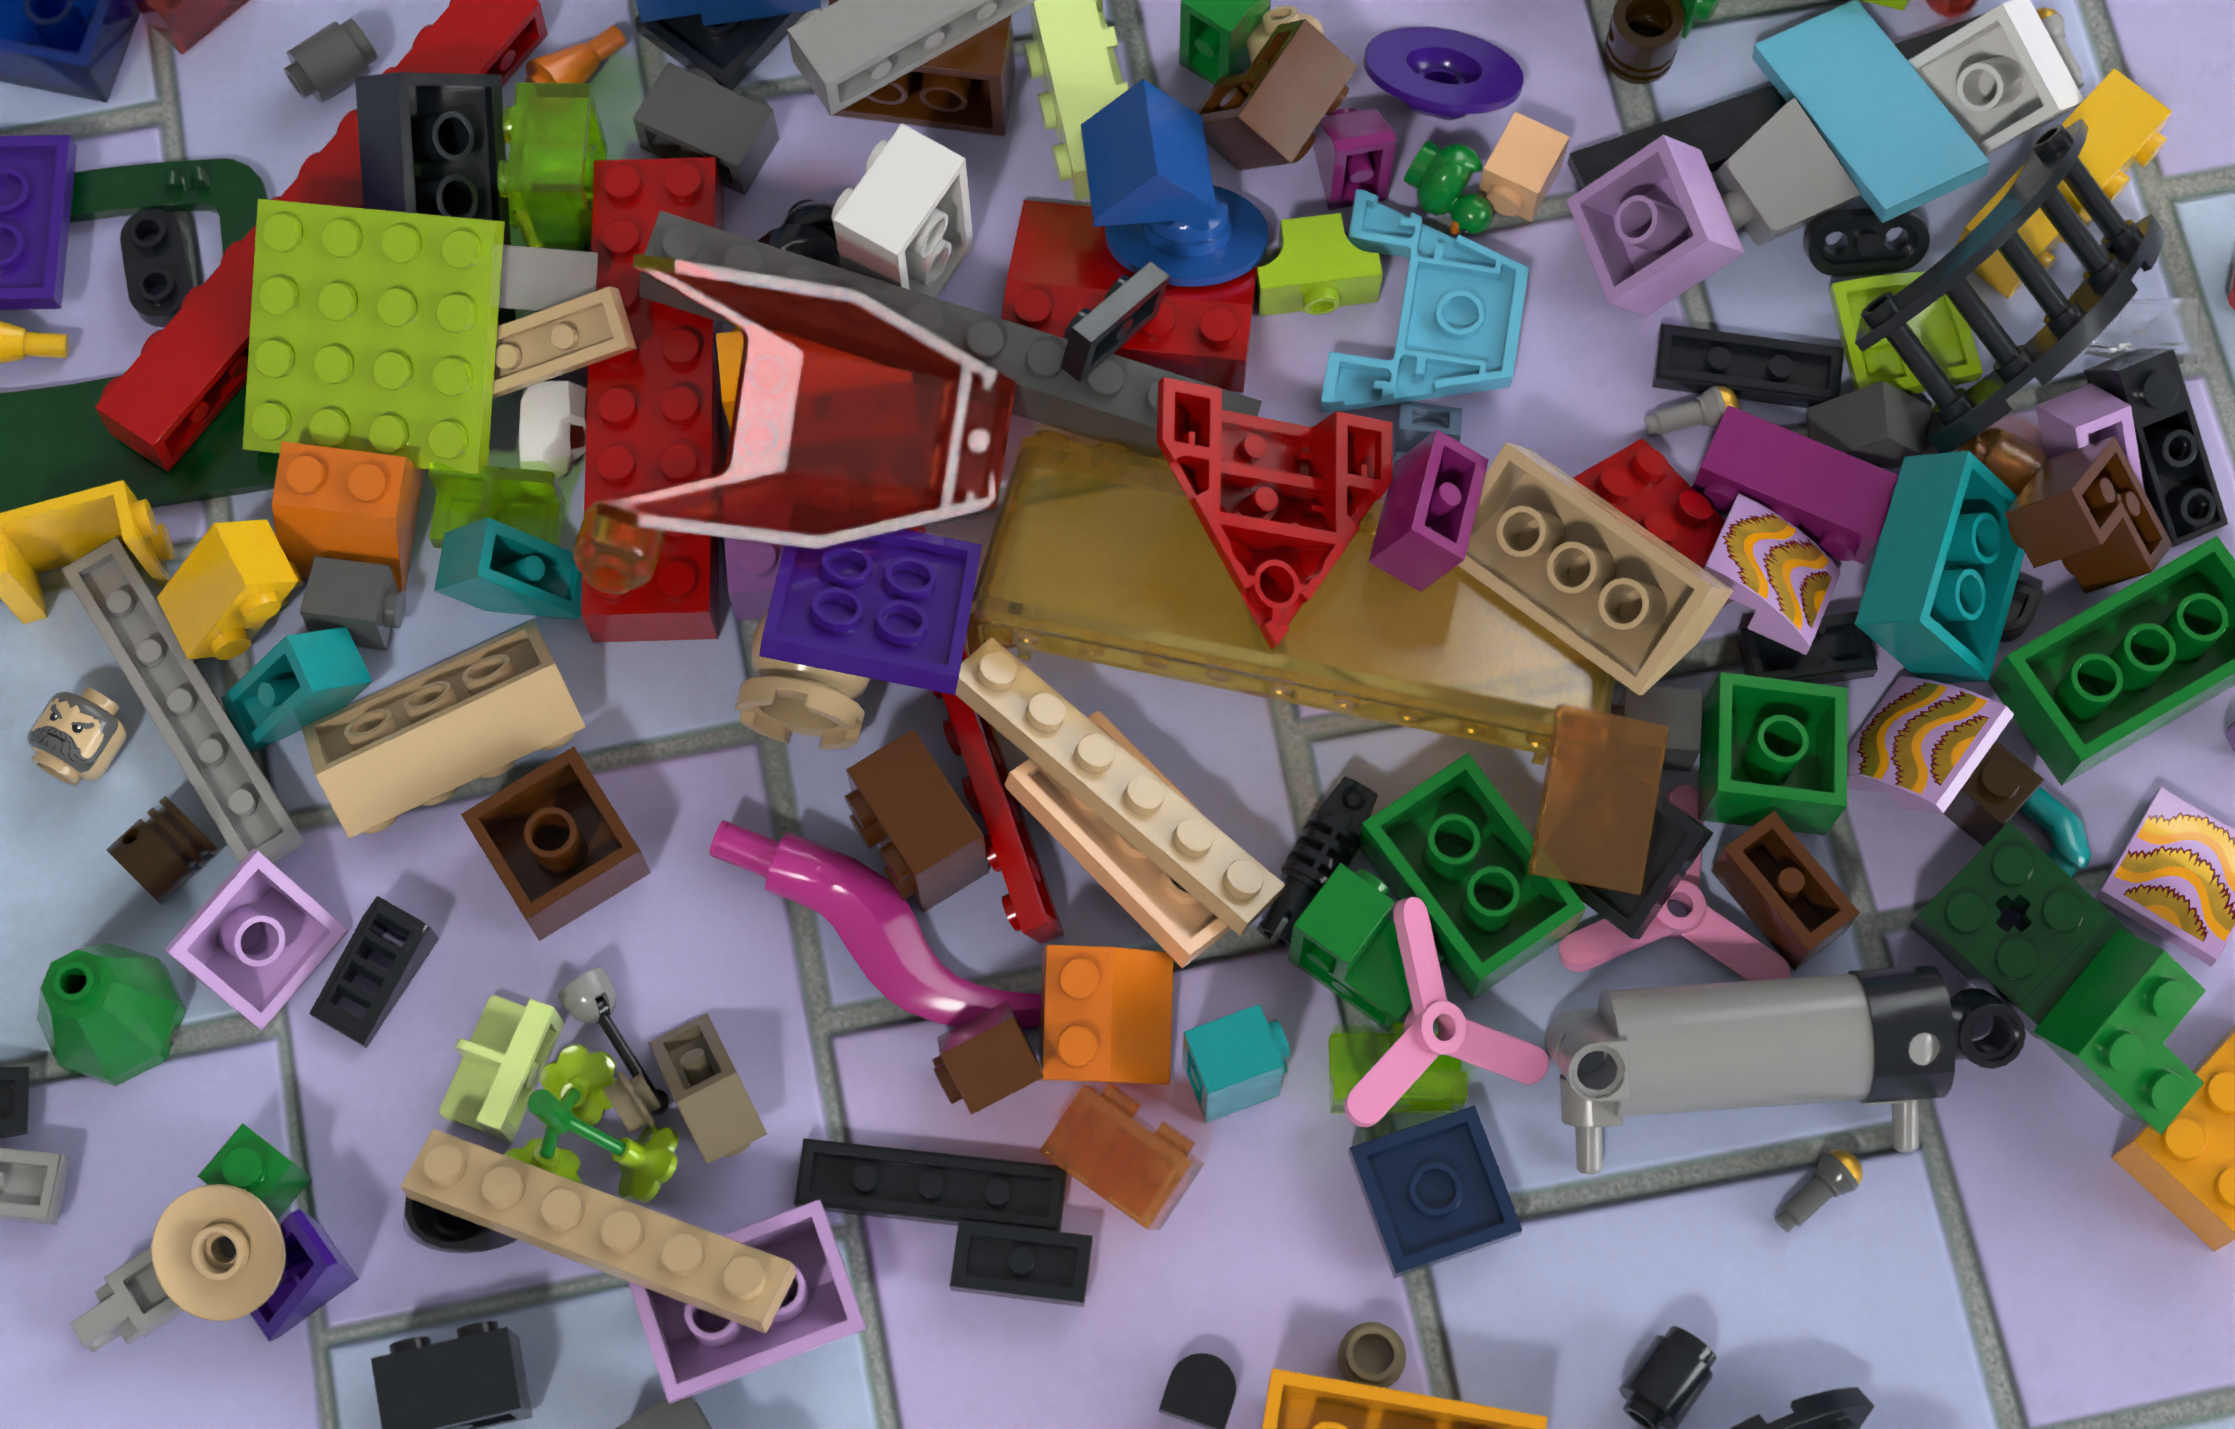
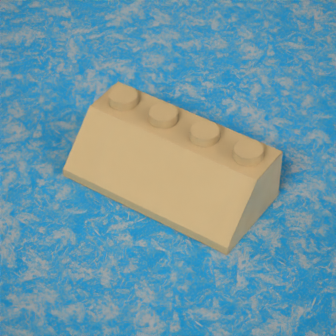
M1507 442L1485 474L1465 560L1458 564L1459 567L1637 695H1643L1697 645L1734 591L1533 450Z
M532 620L301 728L315 776L347 837L352 838L362 832L373 834L382 831L392 825L397 820L398 815L417 806L439 804L449 799L458 787L479 777L492 778L499 776L513 767L517 759L539 749L543 751L556 749L571 740L575 732L586 726L535 621Z

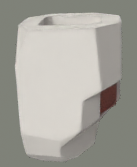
M543 381L524 389L520 402L519 455L521 474L528 485L550 489L554 484L559 483L566 473L571 472L573 461L586 452L587 389L570 381Z

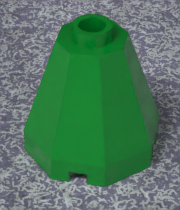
M105 943L76 949L50 963L40 987L37 1020L59 1067L66 1072L80 1076L86 1075L100 1082L118 1086L167 1060L173 1045L170 1038L175 1026L177 1025L180 1028L186 1008L166 965L159 958Z

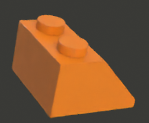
M281 441L272 497L275 536L288 561L294 562L301 578L309 579L315 556L389 565L398 590L405 592L424 470L414 468V462L403 456Z
M1046 945L1042 949L1038 1060L1044 1078L1038 1081L1170 1085L1174 959L1167 952L1103 946Z

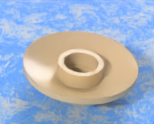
M225 1184L200 1186L176 1198L159 1218L154 1230L151 1248L153 1268L160 1286L167 1296L187 1313L211 1321L237 1319L262 1306L278 1287L284 1271L286 1256L281 1228L270 1209L259 1198L248 1191ZM222 1236L230 1238L236 1248L235 1258H229L222 1253L220 1249Z

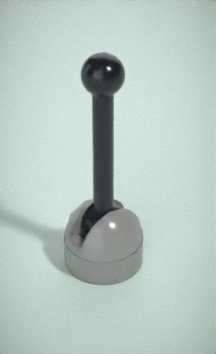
M603 967L592 969L580 975L562 988L558 993V997L567 1011L577 1021L587 1024H600L632 1077L640 1073L661 1105L651 1115L663 1114L669 1107L668 1095L663 1090L654 1087L610 1017L616 1006L617 994L614 984Z

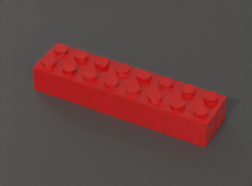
M716 157L594 160L591 252L598 253L596 291L609 286L619 289L637 348L588 365L581 617L593 643L718 639L721 384L716 334L722 333V322L639 296L640 265L659 211L720 230L724 229V190Z

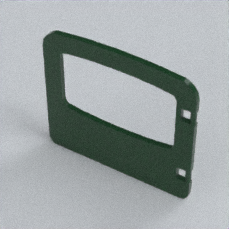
M233 159L170 161L102 168L74 173L70 223L131 216L147 209H159L166 212L212 211L220 217L222 251L224 254L232 243L242 240L256 225L258 199L269 200L262 179L253 169ZM115 377L69 385L0 393V513L121 480L125 481L138 501L147 499L151 508L274 489L279 453L243 450L247 382L168 473L112 436L97 413L95 406L100 401L101 394L106 385Z

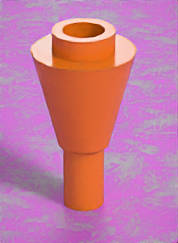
M611 25L587 43H579L527 61V77L524 82L528 93L539 106L543 108L550 107L557 112H563L599 68V63L626 45L624 35L616 26Z

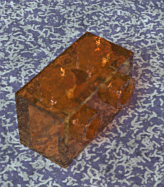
M1108 1083L1103 1091L1096 1087L1083 1085L1039 1150V1153L1147 1230H1161L1205 1164L1190 1153L1196 1143L1165 1121H1162L1156 1129L1141 1119L1136 1113L1142 1105L1115 1085Z

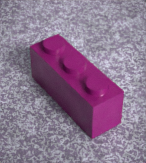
M1728 405L1702 461L1692 488L1703 495L1710 502L1712 508L1723 512H1730L1739 493L1760 503L1780 515L1785 521L1793 524L1814 541L1829 557L1840 561L1854 560L1864 564L1884 526L1892 500V492L1899 475Z

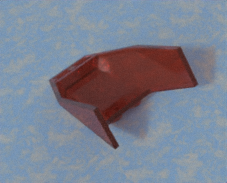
M641 254L634 255V268L735 324L743 335V351L727 458L720 472L708 477L601 500L598 502V515L636 527L819 549L997 508L1016 381L858 290L678 259Z

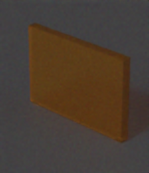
M1557 704L1528 874L1641 895L1669 726L1565 704Z

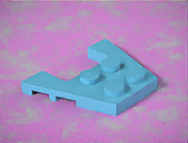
M1356 189L1348 236L1350 243L1362 251L1405 257L1409 261L1397 341L1392 360L1329 351L1320 412L1332 413L1511 387L1529 267L1461 235H1458L1456 239L1423 224L1421 216L1411 212L1410 217L1378 203V196L1366 190Z

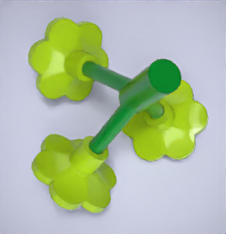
M570 1044L560 1052L558 1061H552L545 1065L540 1073V1082L544 1089L534 1091L528 1099L529 1111L547 1125L544 1138L532 1139L528 1141L524 1148L510 1149L504 1155L582 1184L581 1179L577 1175L580 1168L578 1156L571 1150L559 1149L557 1147L559 1134H566L571 1131L612 1153V1159L620 1164V1171L622 1173L618 1185V1192L621 1197L627 1200L636 1199L642 1203H647L657 1195L661 1183L668 1181L676 1170L678 1159L674 1152L679 1143V1136L675 1130L669 1127L661 1129L655 1126L651 1129L650 1126H647L635 1142L627 1137L618 1140L593 1127L592 1125L597 1124L602 1119L606 1109L613 1108L602 1089L617 1080L614 1078L616 1062L606 1052L590 1053L583 1045Z

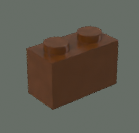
M1775 811L1724 847L1711 869V872L1768 941L1786 959L1793 971L1841 937L1860 913Z
M1008 1001L937 1037L940 1055L932 1059L935 1068H933L950 1103L954 1104L963 1099L971 1115L1044 1078L1038 1059Z

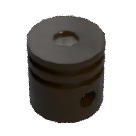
M1617 1L1613 9L1604 44V59L1608 69L1617 78L1630 84L1645 85L1658 81L1668 73L1673 64L1684 27L1685 13L1680 1Z
M166 796L159 801L163 806L159 811L152 807L147 812L151 817L147 822L140 818L106 849L160 905L195 874L191 870L195 864L202 867L207 863L203 857L208 852L212 856L219 852L216 846Z

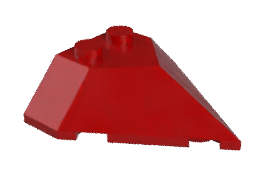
M1163 377L1158 381L1157 444L1268 646L1272 650L1281 642L1290 629L1288 625L1304 603L1311 599L1360 529V522L1374 502L1381 499L1391 485L1393 422L1339 411L1334 412L1313 427L1222 410V388Z

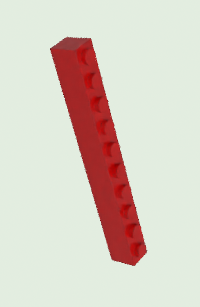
M450 0L448 8L433 25H426L419 31L414 39L412 48L395 67L386 69L382 74L394 72L501 74L503 87L548 35L541 4L537 0ZM357 109L349 111L343 117L338 126L337 133L320 152L313 153L305 160L300 168L298 177L281 196H276L271 200L363 208ZM256 225L242 240L235 241L227 248L219 267L203 285H197L188 292L182 302L181 310L163 330H158L150 335L142 347L141 355L123 375L116 376L106 385L101 394L100 401L95 406L97 413L112 436L167 473L247 382Z

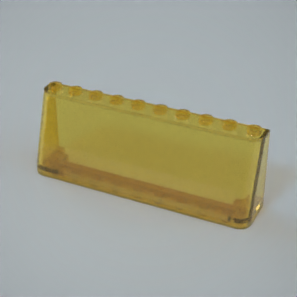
M1039 430L1035 432L1034 436H1027L1020 440L973 594L967 628L969 655L993 637L1006 649L1017 647L1018 658L1031 660L1034 650L1533 752L1531 763L1543 766L1548 755L1561 764L1559 780L1583 785L1603 757L1615 685L1614 677L1458 565L1420 592L1369 563L1383 508V503L1374 502L1359 524L1360 529L1311 599L1301 606L1289 623L1288 627L1290 629L1281 642L1271 650L1164 455L1152 458L1132 454L1124 446L1110 442H1101L1095 446L1072 442L1065 435L1050 430Z

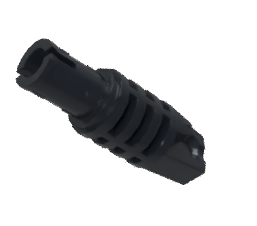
M1344 776L1316 813L1311 814L1281 867V879L1284 881L1285 886L1270 906L1264 919L1257 926V930L1264 937L1270 940L1282 918H1286L1288 922L1276 944L1290 949L1295 922L1340 863L1348 868L1361 846L1359 835L1362 823L1370 818L1378 797L1377 793L1356 780Z

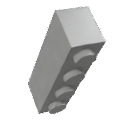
M839 0L824 9H814L807 12L794 26L788 28L787 32L794 64L832 116L1037 0Z

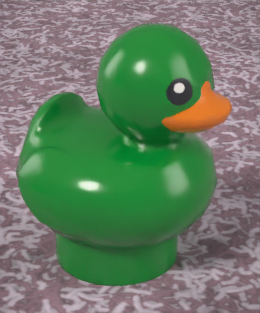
M1427 140L1412 161L1403 180L1417 189L1416 197L1420 207L1426 213L1434 216L1449 213L1452 219L1450 226L1452 236L1458 233L1477 235L1485 231L1492 221L1493 209L1485 197L1476 193L1462 195L1471 175L1483 170L1482 161L1477 153L1462 143H1449L1440 147L1431 140Z

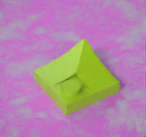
M1925 272L1872 276L1831 284L1829 295L1854 391L1884 381L1909 395L1926 392L1886 338H1883L1863 352L1855 344L1863 309L1885 293L1892 292L1893 295H1896ZM1946 294L1907 322L1954 386L1980 380L1983 370L1971 329Z

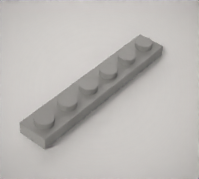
M115 537L62 568L63 574L239 864L253 848L258 850L271 863H274L306 844L193 659L187 660L160 604L119 539Z

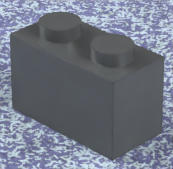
M670 62L666 64L633 117L641 149L661 158L716 157L722 186L744 196L779 141L774 110L762 98L745 91L740 94L719 85L712 76L700 69L690 68L685 70Z

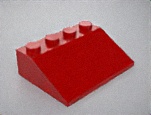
M1023 200L1006 279L1001 319L1064 338V332L1068 324L1079 311L1084 308L1092 311L1103 302L1108 290L1116 280L1123 275H1127L1130 278L1135 275V273L1121 265L1110 253L1105 241V226L1093 227L1091 206ZM1258 264L1238 278L1215 285L1190 287L1167 284L1157 316L1113 354L1228 391L1244 393Z

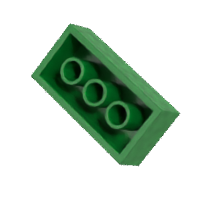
M2218 536L2202 543L2006 655L1989 679V685L2001 702L2013 712V719L2061 786L2235 685V559Z

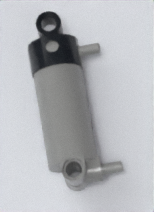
M1925 965L1851 970L1847 974L1605 990L1600 995L1598 1008L1570 1010L1562 1012L1552 1019L1546 1029L1544 1041L1548 1054L1562 1073L1560 1075L1561 1118L1564 1124L1575 1127L1577 1170L1583 1174H1597L1603 1169L1602 1127L1623 1125V1116L1854 1100H1858L1863 1106L1891 1104L1892 1146L1899 1152H1913L1919 1148L1918 1101L1921 1099L1945 1098L1953 1083L1955 1060L1968 1059L1979 1067L1990 1069L2006 1066L2017 1058L2024 1047L2026 1032L2024 1023L2017 1012L1985 989L1969 988L1959 991L1950 998L1943 977L1937 968ZM1993 1015L1994 1023L1990 1033L1983 1039L1973 1041L1971 1039V1032L1975 1023L1982 1017Z

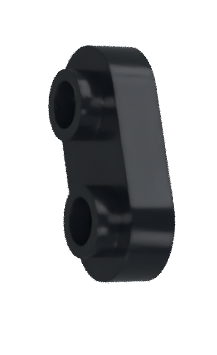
M1871 208L1833 210L1817 216L1808 225L1803 237V248L1812 265L1819 272L1829 276L1900 272L1914 267L1923 259L1929 247L1930 236L1926 225L1913 210L1884 223L1881 222ZM1896 227L1902 228V234L1896 241H1884L1885 235L1889 230ZM1833 232L1842 233V238L1838 244L1831 247L1824 246V241L1829 234Z
M147 209L131 216L121 230L120 244L129 300L140 318L152 326L166 327L181 310L185 296L194 288L186 236L177 220L166 211ZM159 231L154 239L142 241L147 234ZM167 284L163 292L150 294L154 286Z

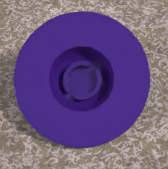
M1405 27L1381 33L1368 43L1363 60L1366 73L1381 89L1402 100L1408 108L1416 113L1445 120H1455L1465 117L1467 114L1487 113L1505 108L1520 96L1524 82L1522 69L1508 53L1478 37L1443 28Z

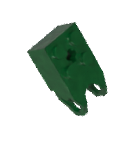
M2010 821L1917 914L1910 925L1974 986L1992 993L2015 1010L2022 1019L2024 1028L2034 1038L2039 1040L2041 1039L2033 1031L2116 931L2121 929L2134 935ZM1998 906H2004L2006 910L2008 907H2012L2021 915L2019 922L2024 927L2022 932L2015 926L2009 932H2006L1997 925L1996 922L2001 916V912L1997 908Z

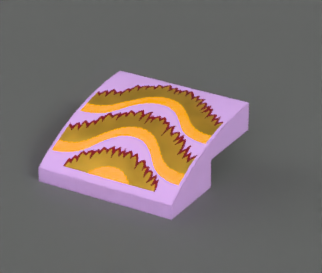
M1739 493L1704 567L1705 571L1734 590L1729 599L1755 610L1747 629L1804 655H1807L1841 573L1829 556L1801 530L1760 503Z
M1899 676L1847 748V789L1886 792L1900 809L1944 813L2014 714L2006 705L1966 689L1933 680Z
M2160 787L2149 801L2129 841L2116 857L2096 898L2212 967L2235 931V830Z

